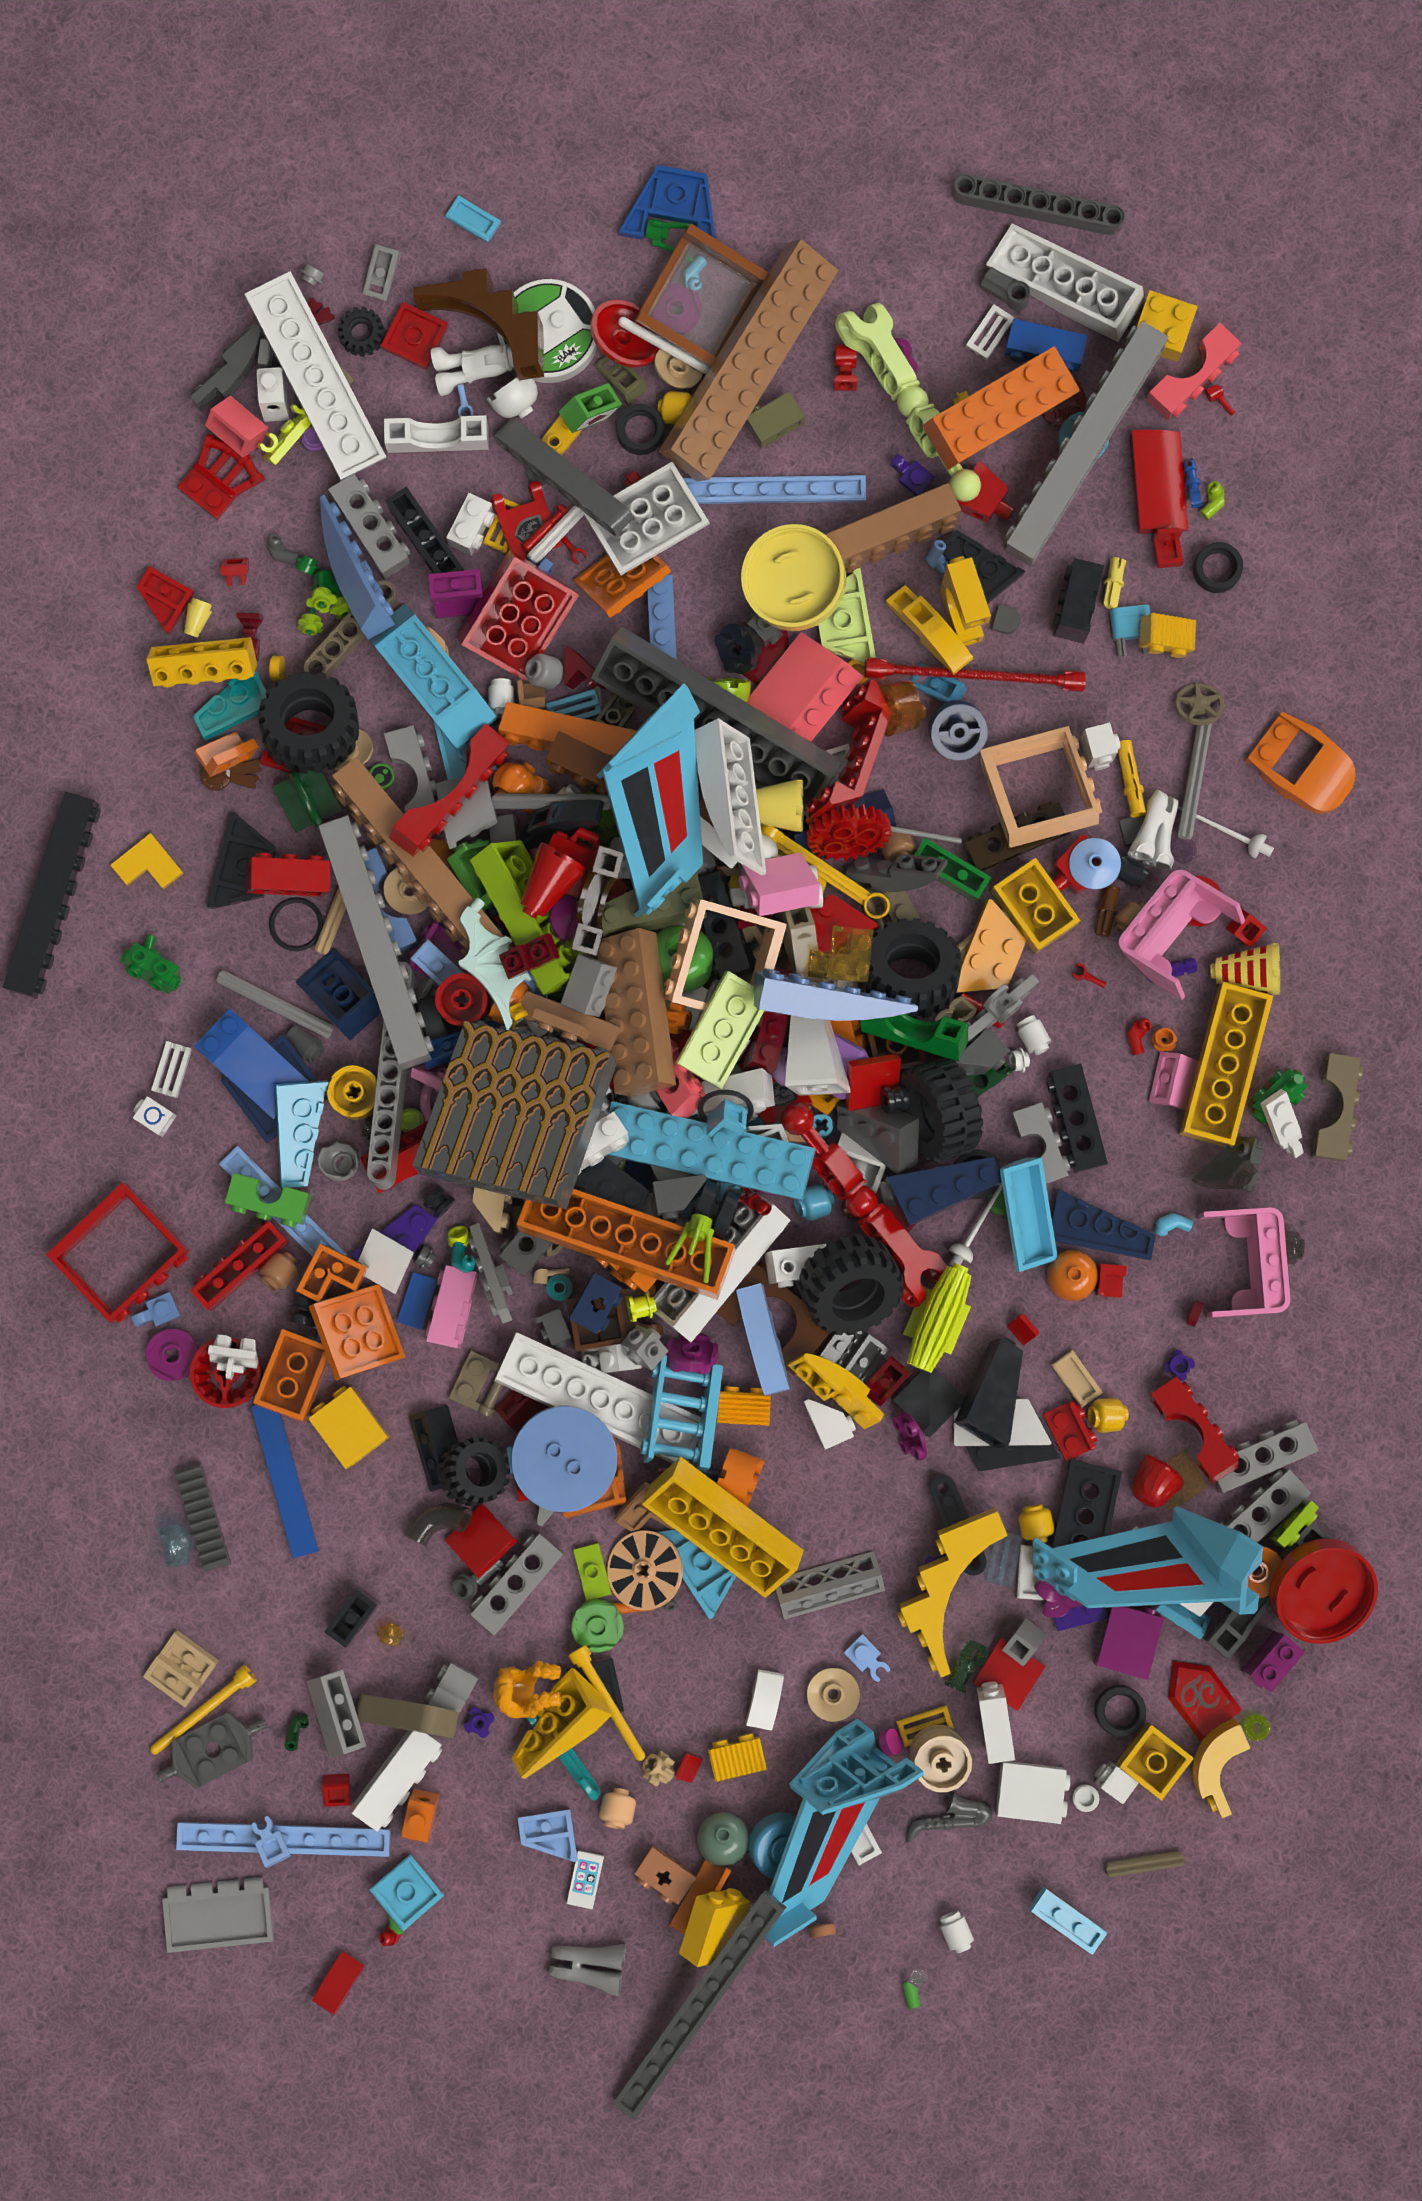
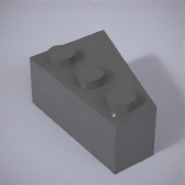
M846 1101L837 1106V1129L896 1174L900 1175L918 1164L919 1117L900 1110H894L893 1113L887 1114L884 1112L882 1105L851 1111L847 1109Z

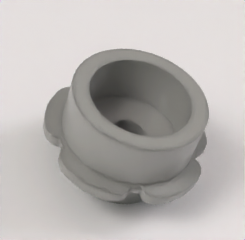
M306 264L303 270L300 269L304 273L302 279L314 286L317 282L323 283L321 279L324 273L309 264Z

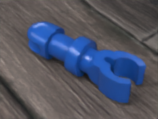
M1191 458L1192 466H1187L1185 459L1183 468L1187 477L1185 486L1189 488L1193 509L1202 507V500L1199 490L1200 478H1197L1195 460Z

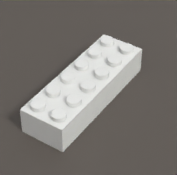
M741 1189V1190H740V1191H742L741 1195H742V1194L745 1195L744 1190ZM759 1195L761 1199L768 1202L772 1207L771 1212L766 1216L761 1215L755 1209L749 1208L740 1201L737 1204L723 1240L735 1244L736 1251L718 1300L667 1282L664 1283L654 1296L657 1311L654 1313L690 1342L701 1332L791 1221L774 1204Z

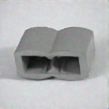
M453 1661L449 1667L444 1664L436 1678L441 1682L436 1690L430 1689L424 1702L431 1706L460 1712L479 1676Z

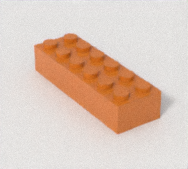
M1054 346L931 418L922 427L947 470L1066 401L1078 393L1080 389Z

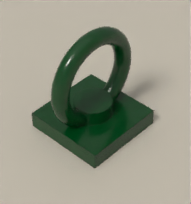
M292 771L289 774V779L273 786L295 833L312 825L319 828V825L323 824L324 819L342 811L323 771L316 774L315 771H308V774H299L297 771Z

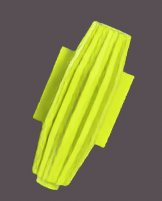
M954 1263L953 1267H946L932 1290L923 1286L926 1292V1299L919 1307L913 1308L903 1335L913 1338L907 1360L908 1364L932 1373L944 1352L952 1354L971 1306L965 1304L971 1281V1275L967 1273L968 1268Z

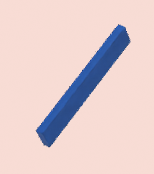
M256 1405L251 1406L292 1557L294 1559L319 1551L282 1416Z

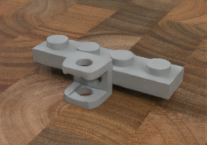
M1032 974L1026 980L1020 978L1011 987L1013 991L1009 994L1006 992L1009 989L1006 984L995 991L984 1003L983 1006L985 1008L975 1017L977 1021L972 1025L968 1022V1043L966 1047L998 1021L1002 1024L1019 1010L1023 1004L1022 1000L1035 989L1040 981Z
M477 1223L469 1226L472 1236L468 1240L472 1251L478 1252L479 1257L475 1258L480 1272L478 1275L493 1315L499 1314L503 1324L512 1321L513 1319L503 1291H507L508 1296L512 1295L513 1291L503 1264L495 1267L480 1224Z

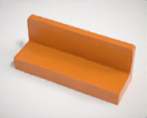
M704 1860L695 1881L687 1891L669 1926L685 1934L696 1896L721 1891L731 1872V1866H715Z

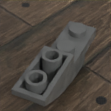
M258 322L254 326L247 327L243 331L242 337L235 343L232 342L225 347L221 355L225 366L215 369L211 378L205 384L201 383L193 390V395L190 397L200 411L218 395L223 399L230 395L232 396L251 372L259 355L260 339H264L263 330Z
M900 854L896 861L858 857V859L851 863L845 873L853 881L870 883L874 892H902L921 888L934 882L948 863L947 859Z

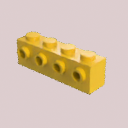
M251 637L151 647L146 659L153 686L172 687L176 684L184 683L195 685L205 681L218 683L226 679L236 678L238 680H246L254 676L258 665Z

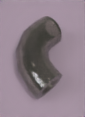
M450 1502L431 1505L415 1516L406 1528L403 1536L427 1547L432 1536L442 1529L449 1528L460 1533L465 1531L471 1522L472 1510L464 1505Z

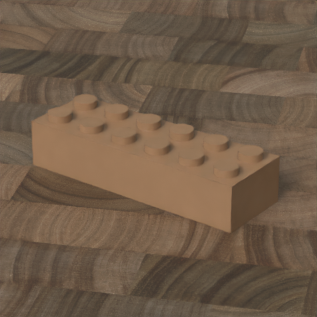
M947 483L825 535L837 547L843 559L845 570L848 573H853L855 569L862 568L861 564L869 561L872 564L885 559V554L892 551L898 554L909 548L908 545L916 541L918 544H923L931 540V535L935 533L947 534L956 528L955 525L958 524L961 509L950 484Z
M636 928L601 939L597 952L598 960L617 967L614 982L609 989L604 1007L606 1022L620 1028L610 1051L617 1063L613 1073L615 1094L635 1097L676 1086L656 932Z

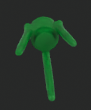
M650 218L647 224L646 238L652 240V246L660 247L673 253L675 248L663 243V239H668L670 228L688 229L690 224L665 222ZM686 255L684 258L689 262H693L694 260L692 257Z

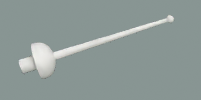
M1196 814L1197 819L1249 844L1248 852L1254 859L1257 858L1259 852L1270 857L1274 850L1273 847L1264 843L1267 835L1258 834L1249 839Z
M1002 1184L995 1192L965 1243L953 1244L948 1251L954 1254L949 1263L952 1267L954 1263L961 1265L963 1260L971 1264L973 1253L969 1245L1003 1188Z

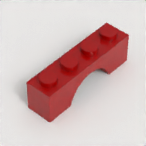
M1175 1377L1151 1393V1402L1166 1422L1172 1420L1184 1421L1194 1426L1200 1433L1203 1447L1197 1456L1196 1464L1210 1484L1213 1485L1238 1468L1239 1461L1237 1459L1239 1455L1231 1444L1229 1446L1226 1445L1222 1439L1224 1435L1216 1423L1213 1425L1207 1418L1208 1412L1202 1403L1194 1401L1191 1396L1193 1392L1185 1381L1181 1383L1178 1377Z

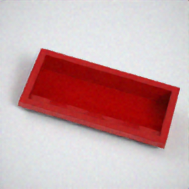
M1132 430L1130 434L1138 534L1155 533L1156 530L1165 526L1181 527L1182 531H1189L1180 432L1170 430Z

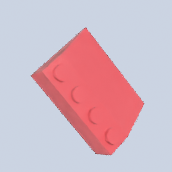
M800 632L752 692L747 703L812 742L863 678V675L843 659Z

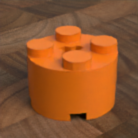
M730 1448L717 1484L748 1507L752 1494L748 1492H754L759 1476L755 1475V1473H761L765 1460Z

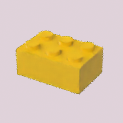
M1036 858L996 884L991 890L992 895L1002 909L1007 912L1014 926L1026 938V943L1034 954H1037L1069 932L1081 921Z

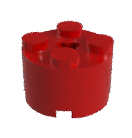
M458 973L446 978L440 984L436 991L435 1004L438 1012L446 1021L453 1025L463 1026L465 1021L474 1023L485 1018L491 1007V996L472 974ZM463 992H465V997H469V1002L465 1003L464 1007H462L463 1004L461 1002H458V997H462Z

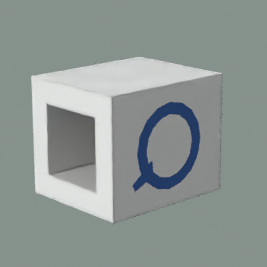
M148 1096L145 1100L141 1099L133 1111L136 1113L133 1119L161 1137L164 1136L177 1116Z

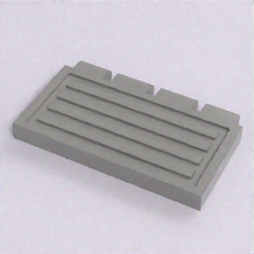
M263 1877L244 1878V1889H240L239 1879L218 1881V1892H214L213 1882L191 1884V1895H187V1885L167 1887V1897L162 1899L167 1953L273 1942L274 1932L270 1887H264Z

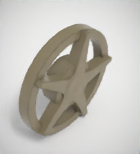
M1195 683L1184 687L1178 693L1175 708L1178 715L1184 721L1193 725L1203 726L1214 723L1220 718L1224 708V701L1221 693L1215 688L1206 684ZM1195 689V695L1191 698L1182 697L1185 693ZM1200 689H1203L1213 695H1203L1201 694ZM1215 700L1219 702V711L1217 713L1210 707V703ZM1180 703L1189 705L1190 716L1183 712ZM1206 713L1211 716L1208 719L1193 718L1195 715H1204Z

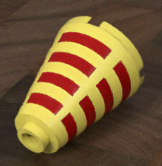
M1279 943L1216 958V962L1211 963V979H1216V984L1225 982L1266 994L1280 995Z

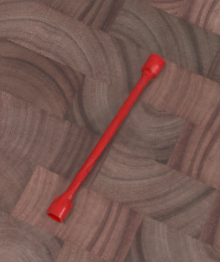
M866 657L864 668L865 678L885 679L886 675L905 674L914 676L915 674V676L921 675L925 677L928 675V677L941 676L943 678L944 676V678L957 677L958 679L970 678L992 681L993 679V681L1003 682L1006 680V682L1019 681V683L1021 681L1022 683L1032 682L1033 684L1034 682L1035 684L1048 683L1049 685L1054 684L1062 687L1063 691L1076 692L1084 691L1086 681L1085 671L1064 670V674L1051 676V674L1038 675L1037 673L1022 674L1021 672L1009 673L989 670L986 672V670L974 669L973 671V669H961L953 674L949 669H944L943 667L898 666V664L895 666L893 663H888L885 658Z

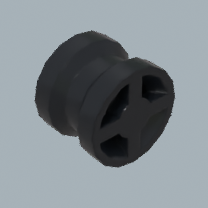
M897 1085L895 1089H890L889 1087L881 1089L880 1098L885 1113H893L897 1109L900 1111H907L909 1109V1095L904 1085Z
M439 1186L428 1196L423 1205L426 1208H431L434 1211V1216L439 1219L453 1205L455 1199L452 1196H447L444 1193V1189Z

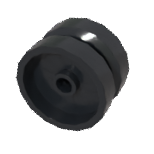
M707 1179L702 1194H698L691 1216L693 1214H701L712 1219L711 1229L714 1230L712 1237L724 1240L742 1191L729 1187L725 1190L722 1200H717L721 1185L719 1182Z

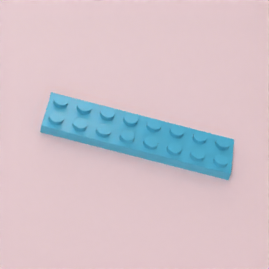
M611 1102L609 1113L615 1112L628 1132L629 1141L621 1150L617 1152L612 1151L607 1155L690 1175H706L707 1179L803 1201L815 1148L743 1132L740 1135L724 1127H721L710 1137L706 1135L707 1123Z

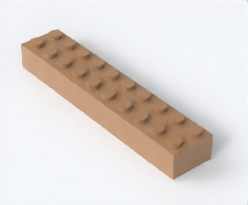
M802 239L787 243L659 450L662 455L697 482L710 480L839 271Z
M356 757L332 775L334 782L332 788L336 793L334 795L342 807L348 806L352 812L350 816L353 821L357 822L358 826L363 825L367 830L366 836L374 846L379 844L383 850L381 853L390 865L393 863L399 870L397 873L405 884L411 883L415 889L413 893L422 904L424 902L430 907L429 913L437 923L442 921L447 928L445 929L446 934L453 942L458 941L462 946L461 952L466 957L469 952V939L459 920L467 906L470 907L474 899L430 846L424 852L419 850L413 857L389 839L393 826L404 814ZM481 909L478 912L481 915L479 921L484 928L494 935L504 937Z

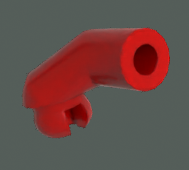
M1147 1018L1135 1020L1127 1031L1132 1056L1145 1053L1142 1038L1152 1027L1151 1021Z

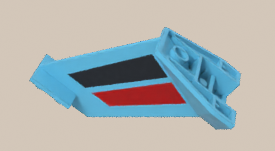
M684 683L649 717L596 775L599 779L604 777L639 907L633 914L637 918L643 913L648 916L653 910L655 911L665 900L662 895L665 897L670 891L672 892L681 881L686 883L703 865L694 718L700 711L688 686Z
M1176 1506L1173 1509V1521L1056 1548H1051L1038 1538H1035L1033 1540V1573L1041 1581H1046L1052 1585L1059 1594L1066 1595L1073 1601L1077 1600L1087 1608L1221 1602L1239 1615L1255 1614L1258 1611L1259 1594L1248 1588V1576L1262 1563L1263 1547L1237 1530Z
M859 1719L836 1731L789 1783L790 1788L800 1795L803 1800L769 1890L773 1897L786 1906L784 1912L765 1937L774 1947L817 1920L816 1915L811 1909L824 1902L880 1797L901 1790L924 1775V1771L908 1758L896 1764L876 1748L874 1731Z

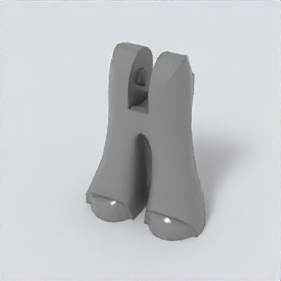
M615 1944L597 1948L553 1946L551 1948V1958L571 1962L570 1966L550 1964L548 1975L558 1979L586 1984L619 1997L623 1972L594 1970L583 1967L582 1964L622 1970L625 1961L626 1944Z

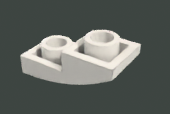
M758 1669L751 1692L752 1700L746 1717V1726L767 1730L773 1729L784 1674Z

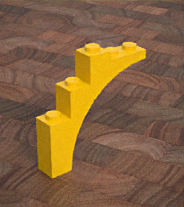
M996 1507L937 1531L940 1538L935 1540L941 1555L946 1553L947 1556L918 1567L921 1575L916 1576L921 1590H927L928 1592L899 1603L901 1611L897 1615L902 1627L908 1626L910 1633L921 1629V1632H918L917 1635L922 1647L928 1646L931 1656L927 1657L932 1671L938 1670L940 1677L951 1674L944 1653L943 1643L944 1613L950 1593L960 1574L977 1555L989 1545L1008 1536Z

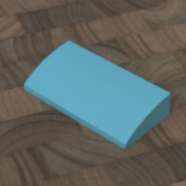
M1027 1157L1002 1167L1000 1174L1016 1272L1055 1261L1058 1256L1042 1158Z

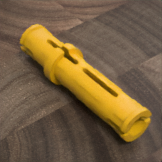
M1122 740L1120 741L1118 756L1125 785L1123 793L1128 800L1130 817H1142L1147 813L1142 795L1144 788L1143 785H1140L1132 741Z

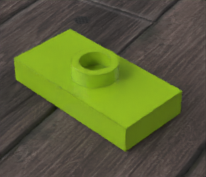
M599 1543L574 1549L586 1601L612 1595Z

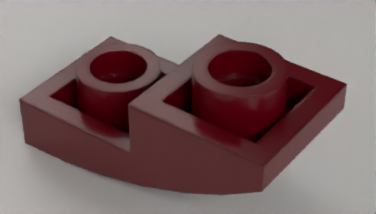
M548 933L526 944L517 945L500 954L499 957L507 978L513 979L559 959L560 955L551 933Z

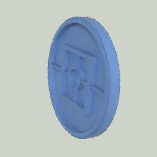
M554 1406L532 1416L519 1430L512 1447V1471L521 1491L536 1505L555 1512L577 1511L590 1506L600 1499L611 1485L617 1469V1448L609 1429L593 1413L575 1406Z

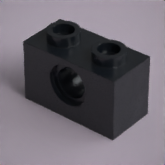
M360 1587L357 1588L325 1630V1633L343 1647H348L381 1603Z

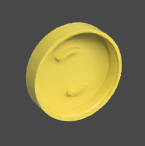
M788 524L769 530L753 543L743 562L741 582L746 600L757 616L764 622L778 629L800 631L819 625L834 613L845 592L846 570L837 547L825 534L806 525Z

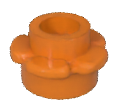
M1160 1028L1157 1032L1153 1033L1151 1040L1156 1050L1170 1052L1176 1046L1177 1036L1170 1028Z

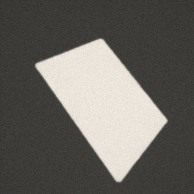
M1016 1399L1009 1445H1051V1441L1028 1399ZM959 1409L954 1413V1421L959 1412ZM954 1423L955 1446H990Z

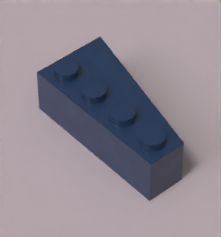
M990 1157L890 1176L886 1178L885 1183L908 1228L1001 1185L1002 1180L1000 1170L994 1158Z

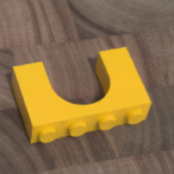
M963 556L952 559L949 562L950 564L946 566L939 592L952 630L964 645L968 646L983 640L984 633L981 625L989 623L991 614L972 557L967 559Z

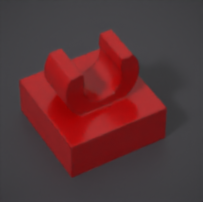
M249 558L223 559L220 566L221 575L227 576L226 582L228 586H232L233 576H239L241 584L245 585L247 580L246 574L249 571Z

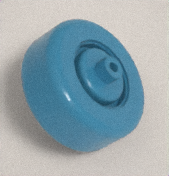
M783 1812L770 1814L761 1819L750 1834L748 1851L751 1860L758 1870L768 1878L774 1879L796 1819V1816Z

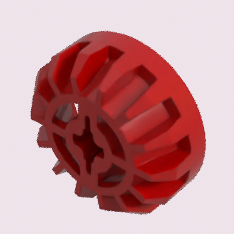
M231 1338V1348L240 1349L241 1340ZM216 1339L210 1340L198 1349L190 1365V1381L195 1393L205 1403L218 1408H235L247 1403L258 1391L261 1378L263 1377L260 1357L257 1355V1369L246 1367L247 1372L244 1371L243 1374L234 1372L233 1379L226 1380V1377L221 1375V1370H217V1365L214 1370H211L214 1362H210L208 1349L209 1345H214ZM210 1374H214V1378L220 1383V1389L214 1385ZM240 1375L246 1376L242 1386L232 1391L233 1383L237 1382Z

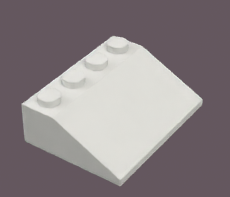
M673 462L614 495L634 515V519L617 536H613L584 513L589 526L620 575L625 574L710 524Z

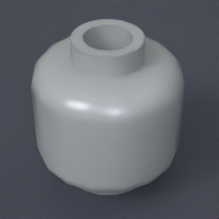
M542 653L534 655L525 667L529 683L548 690L558 686L564 676L562 662L556 657Z

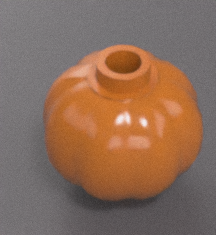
M514 762L504 763L493 775L492 789L496 794H533L535 789L534 779L537 780L534 775L536 770L527 762L522 764Z

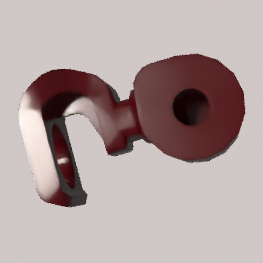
M237 612L236 617L244 627L242 629V637L240 638L251 637L256 660L259 661L260 639L256 638L258 627L263 622V616L260 613Z

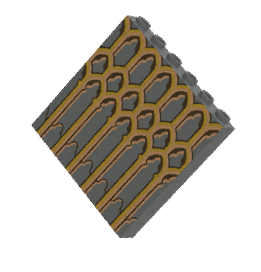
M465 1021L414 1159L413 1167L420 1175L567 1209L617 1064L610 1051L601 1047L590 1049L578 1042L567 1044L555 1037L548 1036L545 1039L537 1037V1035L528 1031L517 1033L512 1029L506 1030L505 1026L494 1028L482 1021H475L474 1023Z

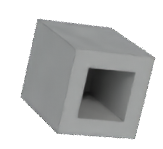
M1026 1618L1002 1650L1020 1665L1024 1666L1047 1634Z

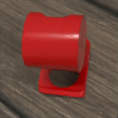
M835 344V368H839V375L834 378V391H857L858 379L857 376L852 375V368H856L857 351L852 350L845 344Z

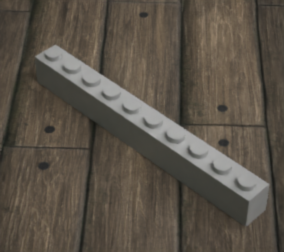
M347 815L319 825L398 1064L404 1070L432 1060L430 1052L434 1051L430 1037H424L422 1028L426 1025L422 1013H416L414 1003L418 1001L413 988L408 989L405 980L409 979V974L405 964L400 965L397 956L402 954L397 940L392 941L389 932L393 931L389 916H383L381 908L385 907V903L381 893L376 894L373 885L377 884L373 869L368 870L365 861L369 860V856L365 846L359 845L357 838L361 837V832L357 822L352 823Z

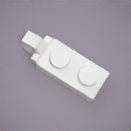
M1280 1089L1260 1104L1275 1143L1279 1144L1281 1149L1286 1150L1287 1154L1297 1158L1304 1153L1302 1144L1299 1142L1302 1134L1287 1092Z

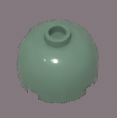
M719 1812L712 1814L702 1822L698 1829V1849L703 1858L712 1865L720 1867L733 1865L739 1862L748 1850V1828L742 1819L732 1813Z

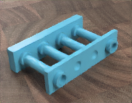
M665 1355L651 1371L654 1385L646 1439L643 1438L640 1454H644V1463H649L653 1459L654 1454L677 1458L681 1456L684 1459L692 1460V1463H695V1468L705 1473L710 1469L723 1366L715 1364L707 1374L684 1371L674 1372L666 1366L667 1356ZM664 1377L702 1383V1386L705 1387L704 1396L695 1398L662 1392ZM661 1402L696 1408L699 1412H702L701 1422L694 1424L660 1418ZM657 1428L695 1434V1437L698 1438V1445L694 1449L658 1444L656 1443Z

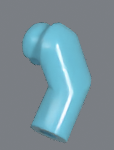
M1169 1213L1156 1221L1154 1230L1159 1236H1166L1168 1231L1174 1228L1190 1232L1194 1220L1176 1213Z

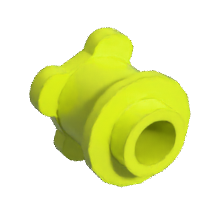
M648 1293L635 1298L625 1296L630 1322H637V1318L647 1316L649 1319L653 1318V1312L657 1311L654 1297H649Z

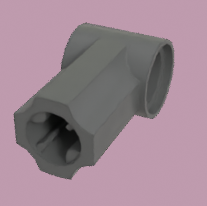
M993 267L988 270L980 288L1007 303L1012 310H1024L1028 306L1030 299L1028 284L1023 281H1015ZM1021 293L1024 295V298L1017 300L1012 295Z

